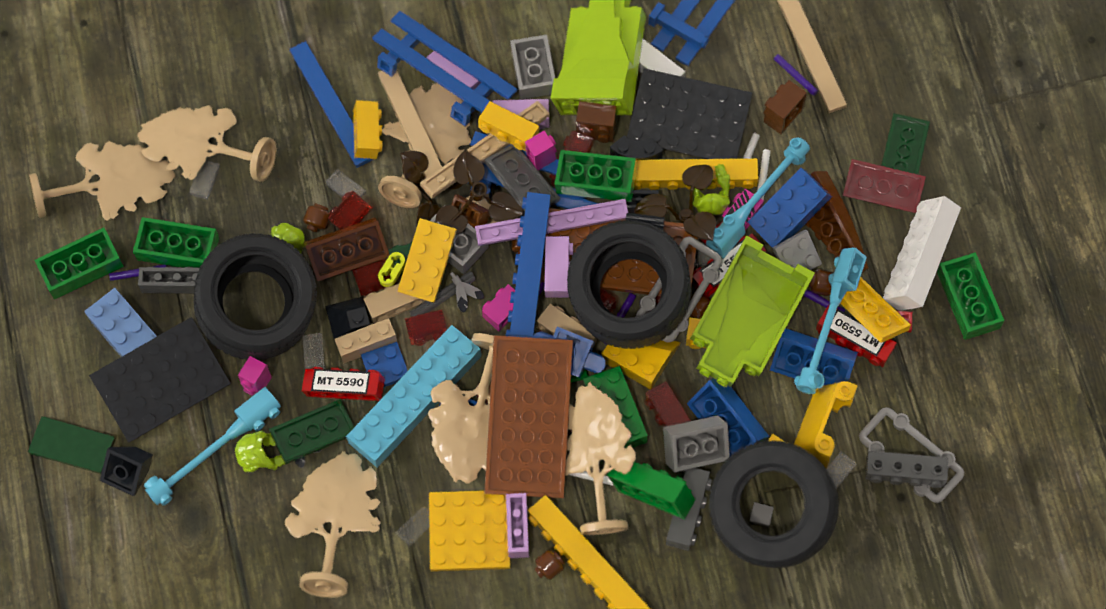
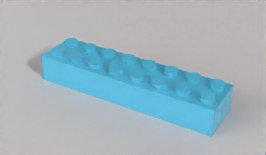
M451 325L346 436L348 443L375 467H378L428 414V411L437 405L438 402H432L430 395L432 389L445 380H451L456 384L482 357L481 349Z

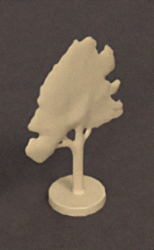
M438 83L433 84L428 92H425L423 87L420 86L413 89L409 97L433 149L437 153V157L446 165L449 160L456 158L464 151V149L459 150V146L471 143V138L468 135L469 131L467 130L470 122L463 126L450 117L452 105L456 101L461 104L463 100ZM399 121L393 124L389 122L384 125L385 128L382 129V132L385 135H390L409 143ZM403 174L401 177L386 176L381 179L378 186L381 195L397 206L415 208L421 202V191L412 182L407 181Z
M209 105L196 108L195 110L177 108L176 110L163 113L159 117L141 124L142 130L137 135L140 142H145L149 145L146 149L141 150L144 157L154 162H159L166 156L170 162L166 166L167 171L175 170L180 165L184 171L181 174L184 178H189L190 180L197 176L198 171L206 161V157L221 153L249 160L251 177L253 180L263 182L268 178L274 166L276 143L272 138L263 137L256 144L253 153L227 146L222 141L224 131L236 124V117L231 109L228 108L218 109V115L215 116L212 113V107ZM214 137L218 145L210 144L208 140Z
M108 141L100 152L97 151L99 146L92 143L85 144L79 150L76 160L86 168V175L84 180L77 184L42 191L36 173L29 174V179L39 218L46 217L43 200L87 191L92 195H97V201L103 213L102 217L108 221L119 215L117 211L123 205L125 210L134 212L137 209L134 203L138 197H142L145 203L162 199L167 191L161 189L160 186L172 182L175 173L173 170L167 171L166 166L170 163L169 161L162 158L159 162H154L144 157L141 150L146 148L141 147V145H127L123 147ZM93 175H99V181L89 183Z
M475 333L471 340L473 344L489 350L482 378L477 388L473 391H461L451 380H445L434 387L430 393L432 402H441L439 407L428 411L432 426L435 428L431 434L433 438L432 446L439 457L440 463L444 464L454 482L462 480L469 484L476 480L477 473L481 468L486 471L490 406L488 390L491 381L494 336ZM475 395H479L477 404L471 406L468 400Z
M588 383L587 387L581 386L576 392L575 407L569 403L568 429L572 430V434L569 436V440L567 439L566 451L570 450L566 459L565 475L587 471V474L594 481L598 522L580 526L581 534L602 535L628 530V522L626 520H607L603 479L605 474L613 469L623 474L628 473L636 459L635 451L631 446L624 449L626 442L630 439L631 432L621 422L622 416L618 405L606 393L603 394L591 383ZM599 460L605 461V467L602 472H599Z
M342 451L341 454L327 463H323L312 474L308 475L306 482L303 484L304 491L300 492L299 496L291 501V505L299 511V515L290 513L285 519V526L296 538L308 535L310 532L320 534L325 538L326 550L322 572L306 573L300 579L299 587L303 591L315 596L336 598L347 593L348 583L345 579L331 574L337 540L344 536L347 531H370L373 533L380 529L378 517L374 518L369 511L376 509L380 501L377 498L371 500L366 495V491L377 487L376 472L372 466L362 471V459L355 453L348 455L345 451ZM325 522L332 524L331 533H327L324 529L323 524Z

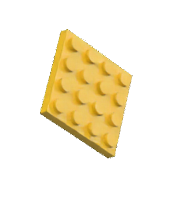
M484 491L429 492L430 571L510 569L506 495L484 494Z

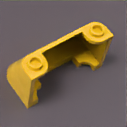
M838 382L816 389L794 442V445L805 449L816 457L826 469L828 468L835 444L830 436L823 434V430L831 411L838 413L839 409L844 406L851 407L858 385L850 382Z

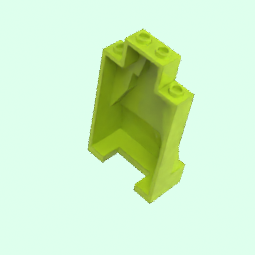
M590 0L589 8H571L562 69L559 77L553 79L551 100L560 115H577L579 101L616 106V115H632L646 20L642 7H630L631 0Z
M748 236L745 237L690 338L696 346L707 348L696 369L700 370L699 373L705 377L711 376L717 379L716 382L724 387H731L741 368H744L747 374L759 377L815 274L800 264L793 268L761 250L763 244Z

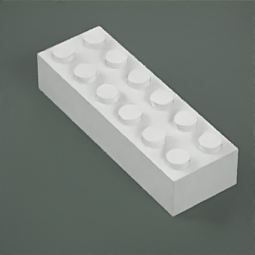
M945 196L921 201L917 206L916 215L910 224V230L904 239L903 248L897 257L898 260L891 272L890 281L884 290L883 299L898 311L919 308L924 305L961 209L960 206Z

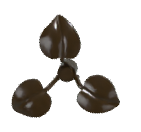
M464 150L454 164L453 176L459 184L465 185L469 183L472 186L470 198L460 212L452 205L440 208L436 214L435 223L457 229L456 235L462 233L468 223L467 218L462 214L473 200L481 201L484 198L491 204L488 212L490 217L496 222L515 219L523 214V210L514 197L506 192H496L492 197V201L490 200L489 194L486 193V185L479 182L485 174L482 162L467 150Z
M419 151L401 152L402 171L405 179L416 185L421 191L422 196L428 201V203H422L417 210L416 219L418 225L420 218L430 221L437 214L440 207L436 204L432 205V200L421 190L420 182L426 179L423 172L427 170L429 165L427 156ZM455 182L448 188L454 190L460 188L462 185L458 182Z
M703 164L691 166L684 171L682 175L683 183L686 186H691L689 209L681 210L679 215L670 205L666 204V197L660 194H651L644 197L634 209V214L664 217L667 214V209H669L675 216V219L683 223L684 229L688 234L699 239L713 241L716 228L715 217L708 212H698L695 216L693 213L694 188L705 190L711 185L713 181L712 168L709 165Z

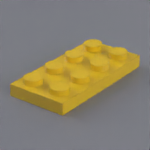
M419 219L397 292L435 303L457 229Z
M861 277L856 291H847L840 302L880 343L909 331L911 326Z

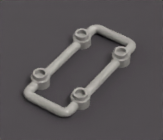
M686 237L679 244L685 257V249L690 244L715 261L711 267L703 271V281L691 298L683 320L669 336L667 335L663 339L665 342L674 341L680 332L688 328V318L708 285L718 279V269L722 264L721 256L693 237ZM660 277L649 295L644 296L640 300V309L636 317L642 316L647 311L654 309L656 305L655 298L662 288Z
M882 408L861 430L859 434L860 441L868 448V451L884 452V445L881 442H872L867 436L887 415L893 420V426L897 430L907 431L935 456L948 458V468L954 470L956 474L937 495L930 490V485L922 484V486H914L913 488L916 495L926 496L935 503L941 502L962 480L964 476L963 468L955 462V456L952 452H943L910 425L909 417L906 414H897L890 408Z

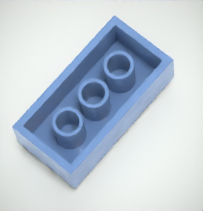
M116 288L112 289L84 311L91 323L121 357L157 337Z

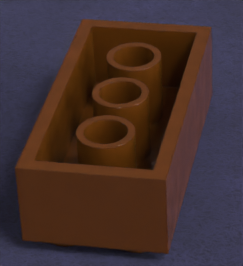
M376 217L303 242L317 281L390 256Z

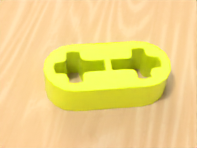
M394 252L384 263L378 274V279L382 286L391 287L397 281L406 264L403 254ZM398 258H399V259H400V264L397 263V264L395 265V267L393 268V266H394L393 260H398ZM390 273L391 280L387 279L384 281L383 276H388Z

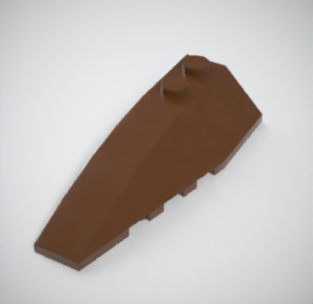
M814 171L810 175L832 197L805 225L814 231L817 239L821 240L827 246L826 249L830 254H833L835 257H840L842 249L857 248L864 254L852 219L828 172ZM866 261L862 273L868 270Z

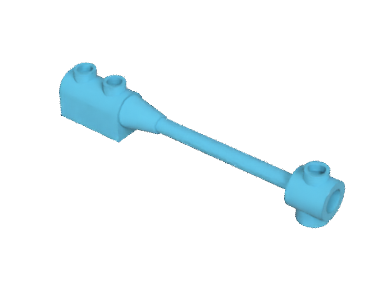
M798 137L790 140V145L784 151L786 158L745 205L723 218L721 225L715 228L713 241H706L707 247L717 252L722 259L725 258L746 233L744 223L755 204L791 163L800 165L805 162V155L810 150L805 140Z
M857 248L842 249L840 257H836L834 260L836 269L834 273L829 275V283L831 285L830 306L809 368H803L801 374L795 377V385L803 393L815 394L816 389L822 388L824 385V376L817 371V367L837 306H839L847 291H856L867 258Z
M266 387L261 389L235 410L238 419L222 437L165 482L162 478L158 479L157 476L150 478L144 484L146 493L156 505L159 503L163 506L168 504L172 500L170 496L173 493L170 489L171 486L230 439L232 440L252 429L255 431L261 430L265 425L263 421L266 418L274 419L280 414L278 409L281 406Z

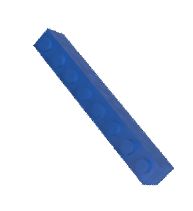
M527 192V197H523L522 209H525V216L520 218V227L523 228L522 235H518L517 246L521 248L520 254H516L515 258L518 272L513 274L512 284H516L515 292L511 291L510 303L514 304L513 311H509L508 322H511V328L506 330V336L533 338L551 199V196L548 194Z

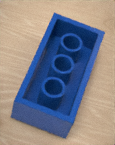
M800 168L748 223L771 247H774L794 236L832 196L805 169Z

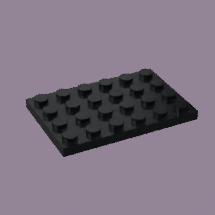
M643 68L627 138L634 141H643L651 137L663 150L703 159H737L753 92Z
M192 317L89 375L128 443L231 384Z

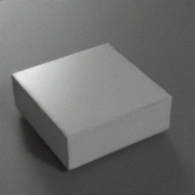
M754 502L749 523L769 528L774 507Z

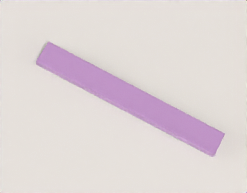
M626 199L550 212L546 234L626 219V213H628ZM520 218L475 226L478 246L515 240L523 232V228L520 227Z

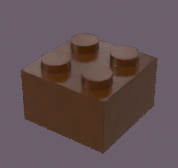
M790 80L785 85L781 84L776 91L777 94L766 101V108L763 113L764 123L780 135L802 112L807 92Z
M579 101L576 117V137L582 140H598L602 143L613 142L616 126V106Z

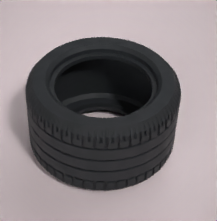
M623 220L622 222L616 221L615 223L612 222L606 226L599 227L600 229L594 230L592 234L590 233L580 243L581 245L577 247L570 261L567 273V290L573 309L583 327L596 339L603 343L606 342L610 346L636 349V347L644 348V346L656 344L659 340L665 339L667 335L669 336L678 327V324L681 323L687 312L686 310H688L691 298V279L686 257L677 242L664 230L661 231L659 227H654L650 223L646 224V222H638L637 220ZM629 259L643 261L650 265L660 277L662 294L658 305L650 312L635 318H621L613 315L604 306L600 295V285L604 274L611 266L620 261Z
M261 233L238 235L233 237V239L230 238L226 242H222L219 244V247H215L200 266L194 288L195 316L205 337L214 346L216 345V348L220 351L223 350L224 353L243 360L244 358L248 360L250 356L257 360L273 358L293 347L306 332L317 300L315 277L305 257L296 248L294 249V246L283 239L280 240L278 237ZM247 272H260L272 277L279 284L284 294L285 305L281 317L273 326L264 330H248L237 326L228 319L223 307V295L226 287L235 277Z
M771 440L747 445L745 448L743 447L738 452L732 454L725 461V464L723 463L720 471L718 470L716 478L713 480V486H711L709 509L716 534H718L720 540L723 541V544L733 554L754 565L785 568L807 561L826 545L837 523L839 500L837 489L830 473L816 457L792 443ZM777 471L787 474L798 483L803 492L805 501L803 515L799 523L791 531L783 535H761L752 530L741 515L740 496L742 490L751 478L762 472Z

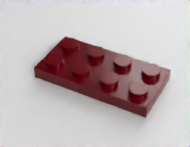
M852 159L843 196L916 214L926 176Z

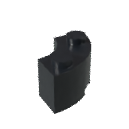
M623 136L610 146V155L636 158V160H662L663 149L651 137L643 141H634Z

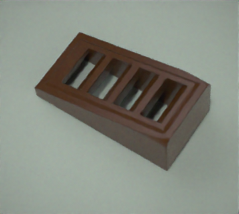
M456 194L451 205L458 209L461 203L462 209L468 199ZM471 202L467 207V212L465 213L464 211L462 214L467 218L468 224L473 228L487 224L490 216L488 209Z

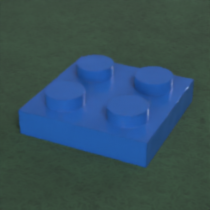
M397 342L361 354L366 371H378L385 379L384 387L397 383L408 371Z

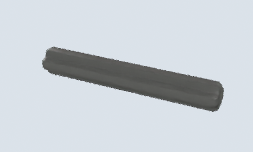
M471 271L460 277L462 282L468 284L476 280ZM452 282L440 290L435 303L424 301L409 312L414 321L418 320L455 295L456 285Z

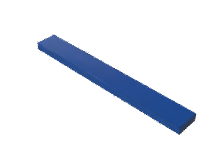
M306 41L290 48L291 55L356 168L372 161L373 159L354 158V124Z

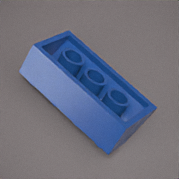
M785 328L779 339L770 371L795 379L796 376L801 374L803 368H809L818 339ZM826 342L817 367V371L824 376V385L843 381L848 382L858 352Z
M713 378L693 396L687 405L699 420L719 416L727 423L729 457L747 445L765 441L769 435L732 387H724L716 382L717 379Z

